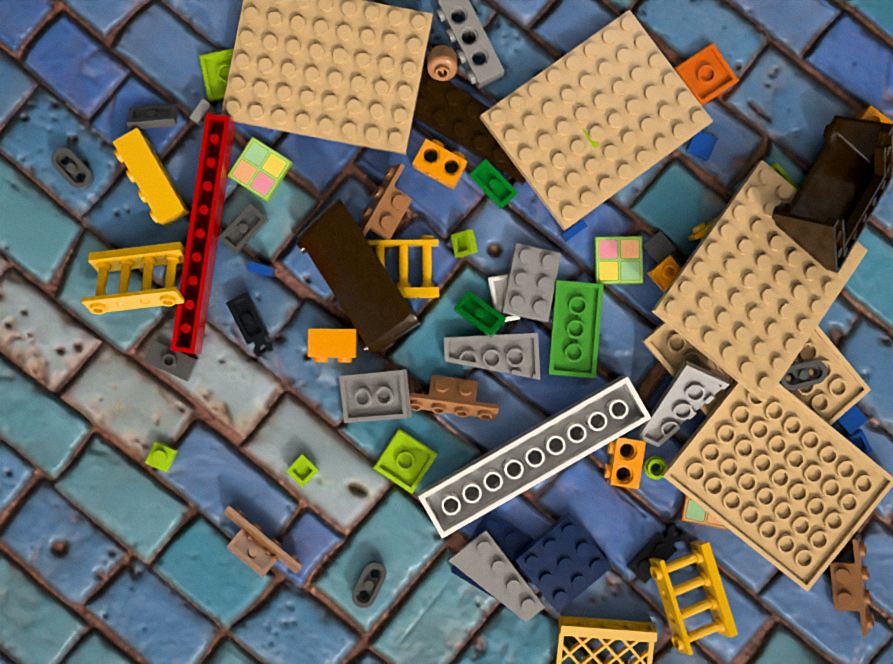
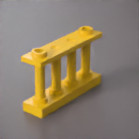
M423 235L420 236V240H367L371 247H375V253L384 267L385 247H399V283H397V288L404 298H439V287H434V283H432V247H439V239H434V236ZM408 247H422L423 283H420V287H411V283H408Z
M181 242L90 252L88 262L98 272L95 296L82 297L81 302L92 314H104L111 311L155 306H173L184 303V297L174 287L176 266L184 263V246ZM167 265L164 288L151 289L154 267ZM144 268L141 291L128 292L131 270ZM121 271L118 293L105 295L108 273Z
M701 540L689 543L691 547L690 554L668 563L654 557L649 559L651 565L650 573L656 581L673 635L671 637L672 643L677 651L687 655L693 654L690 642L716 631L718 634L729 638L738 635L710 543ZM696 563L699 572L698 576L672 587L668 573ZM703 586L706 595L704 600L679 609L675 596ZM710 609L713 617L712 622L687 633L683 619Z

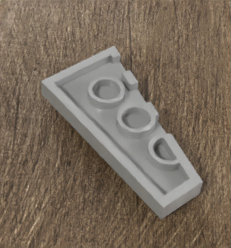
M538 333L494 335L492 338L488 335L444 338L446 362L541 380Z
M685 360L649 414L651 419L644 422L637 432L638 438L660 447L680 429V425L683 422L693 418L700 407L705 403H710L718 391L727 388L730 385L729 379Z
M484 530L448 558L449 562L525 622L545 608L544 604L487 530Z

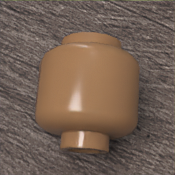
M446 45L432 48L427 57L429 75L439 81H447L455 76L458 68L456 52Z

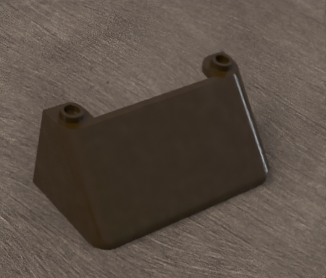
M835 115L831 123L827 124L824 129L823 137L826 138V146L790 204L781 202L773 210L772 219L775 221V225L828 271L838 273L841 270L890 184L893 175V124Z
M340 198L331 203L297 236L299 239L296 242L297 246L303 254L307 252L360 334L362 340L359 342L366 353L369 351L373 355L421 325Z

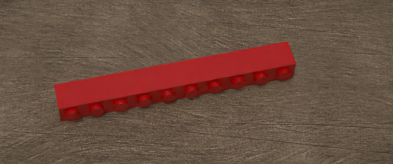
M206 113L179 289L185 301L184 303L177 304L171 351L201 354L228 179L227 175L229 173L236 123L229 116Z

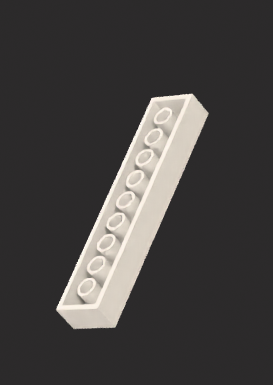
M622 375L418 492V497L441 538H444L651 419V416L628 376Z

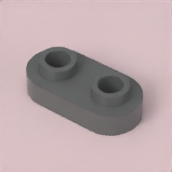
M59 148L53 152L51 157L52 165L71 186L84 190L93 184V172L73 151L68 148ZM69 157V163L64 165V159ZM84 174L85 180L80 182L79 178Z
M814 359L793 363L779 384L789 390L819 384L827 376V367L823 362ZM811 367L814 368V373L812 375L809 374V369ZM791 373V379L787 381L786 375Z
M371 561L366 564L352 592V600L356 606L367 608L374 603L386 579L387 570L384 564L379 561ZM377 569L379 571V575L373 576L371 574V570ZM366 590L369 596L362 597L360 592Z

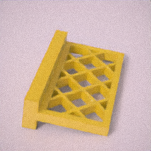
M559 615L556 664H561L569 656L576 664H586L592 658L598 664H611L615 660H618L620 664H625L620 656L629 649L636 658L628 664H637L640 661L642 664H652L654 642H657V631L653 622ZM564 636H573L578 642L568 649L563 643ZM591 638H598L602 644L592 651L586 642ZM615 640H622L626 645L617 652L609 646ZM639 641L648 642L647 649L641 654L633 648ZM583 646L589 654L579 661L573 653ZM607 648L612 656L603 663L596 655Z

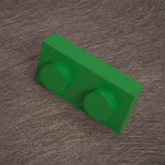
M487 159L469 174L470 179L500 210L518 194L514 187Z
M467 291L454 307L456 313L491 338L506 320V317L470 291Z

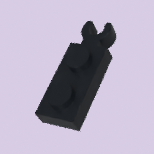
M249 292L226 302L247 345L255 344L254 353L256 356H263L260 352V348L263 345L267 346L269 352L274 351L273 345L264 338L270 333Z
M674 523L667 526L664 536L658 531L626 565L645 584L652 577L649 559L654 557L666 562L678 550L673 544L682 541L686 536L682 531L677 536L673 535V530L677 527Z

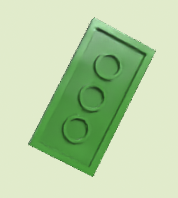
M556 280L548 374L596 378L604 284Z

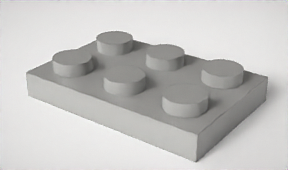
M515 243L501 313L545 323L548 322L561 253Z
M407 369L339 376L344 423L412 417Z

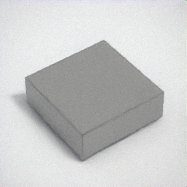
M202 99L189 118L202 128L205 124L206 113L213 114L215 108L209 102Z

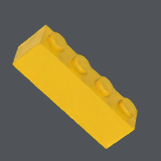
M135 128L112 141L116 147L114 150L116 157L127 166L126 174L133 183L136 182L140 190L137 193L144 203L147 202L150 206L149 214L155 223L159 222V224L168 226L190 213L143 131Z

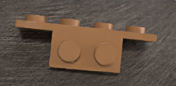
M402 163L387 168L383 175V183L372 194L373 200L371 204L362 211L358 227L364 236L371 229L385 240H390L409 207L412 199L394 187L405 167Z
M431 375L429 395L409 392L411 410L414 411L428 410L436 414L450 413L456 414L459 417L472 416L479 417L482 420H496L499 405L476 402L478 381Z
M230 506L226 508L224 515L241 528L227 545V549L262 578L278 559L294 573L297 574L303 566L299 564L300 560L297 556L281 549L282 545L276 539L266 537L263 534L264 530L254 522L252 524L249 523L241 510L236 507L232 509Z
M856 535L852 539L854 561H832L830 563L834 610L860 611L862 636H867L870 629L874 628L873 613H869L868 604L872 603L871 590L866 588V580H869V568L864 566L863 556H867L866 542H862L861 535Z

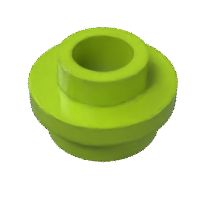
M651 456L646 459L643 469L649 478L658 480L663 478L660 474L667 467V463L659 456ZM657 463L659 469L653 472L651 466Z

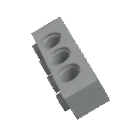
M437 0V8L435 9L440 22H445L448 28L445 30L447 37L451 43L455 42L458 48L456 50L457 57L460 63H465L469 70L466 74L472 85L475 84L479 90L503 78L504 69L470 1ZM456 15H460L464 18V20L460 23H456L452 20V18ZM465 36H471L475 41L467 44L462 39ZM475 57H482L485 62L477 65L472 60Z

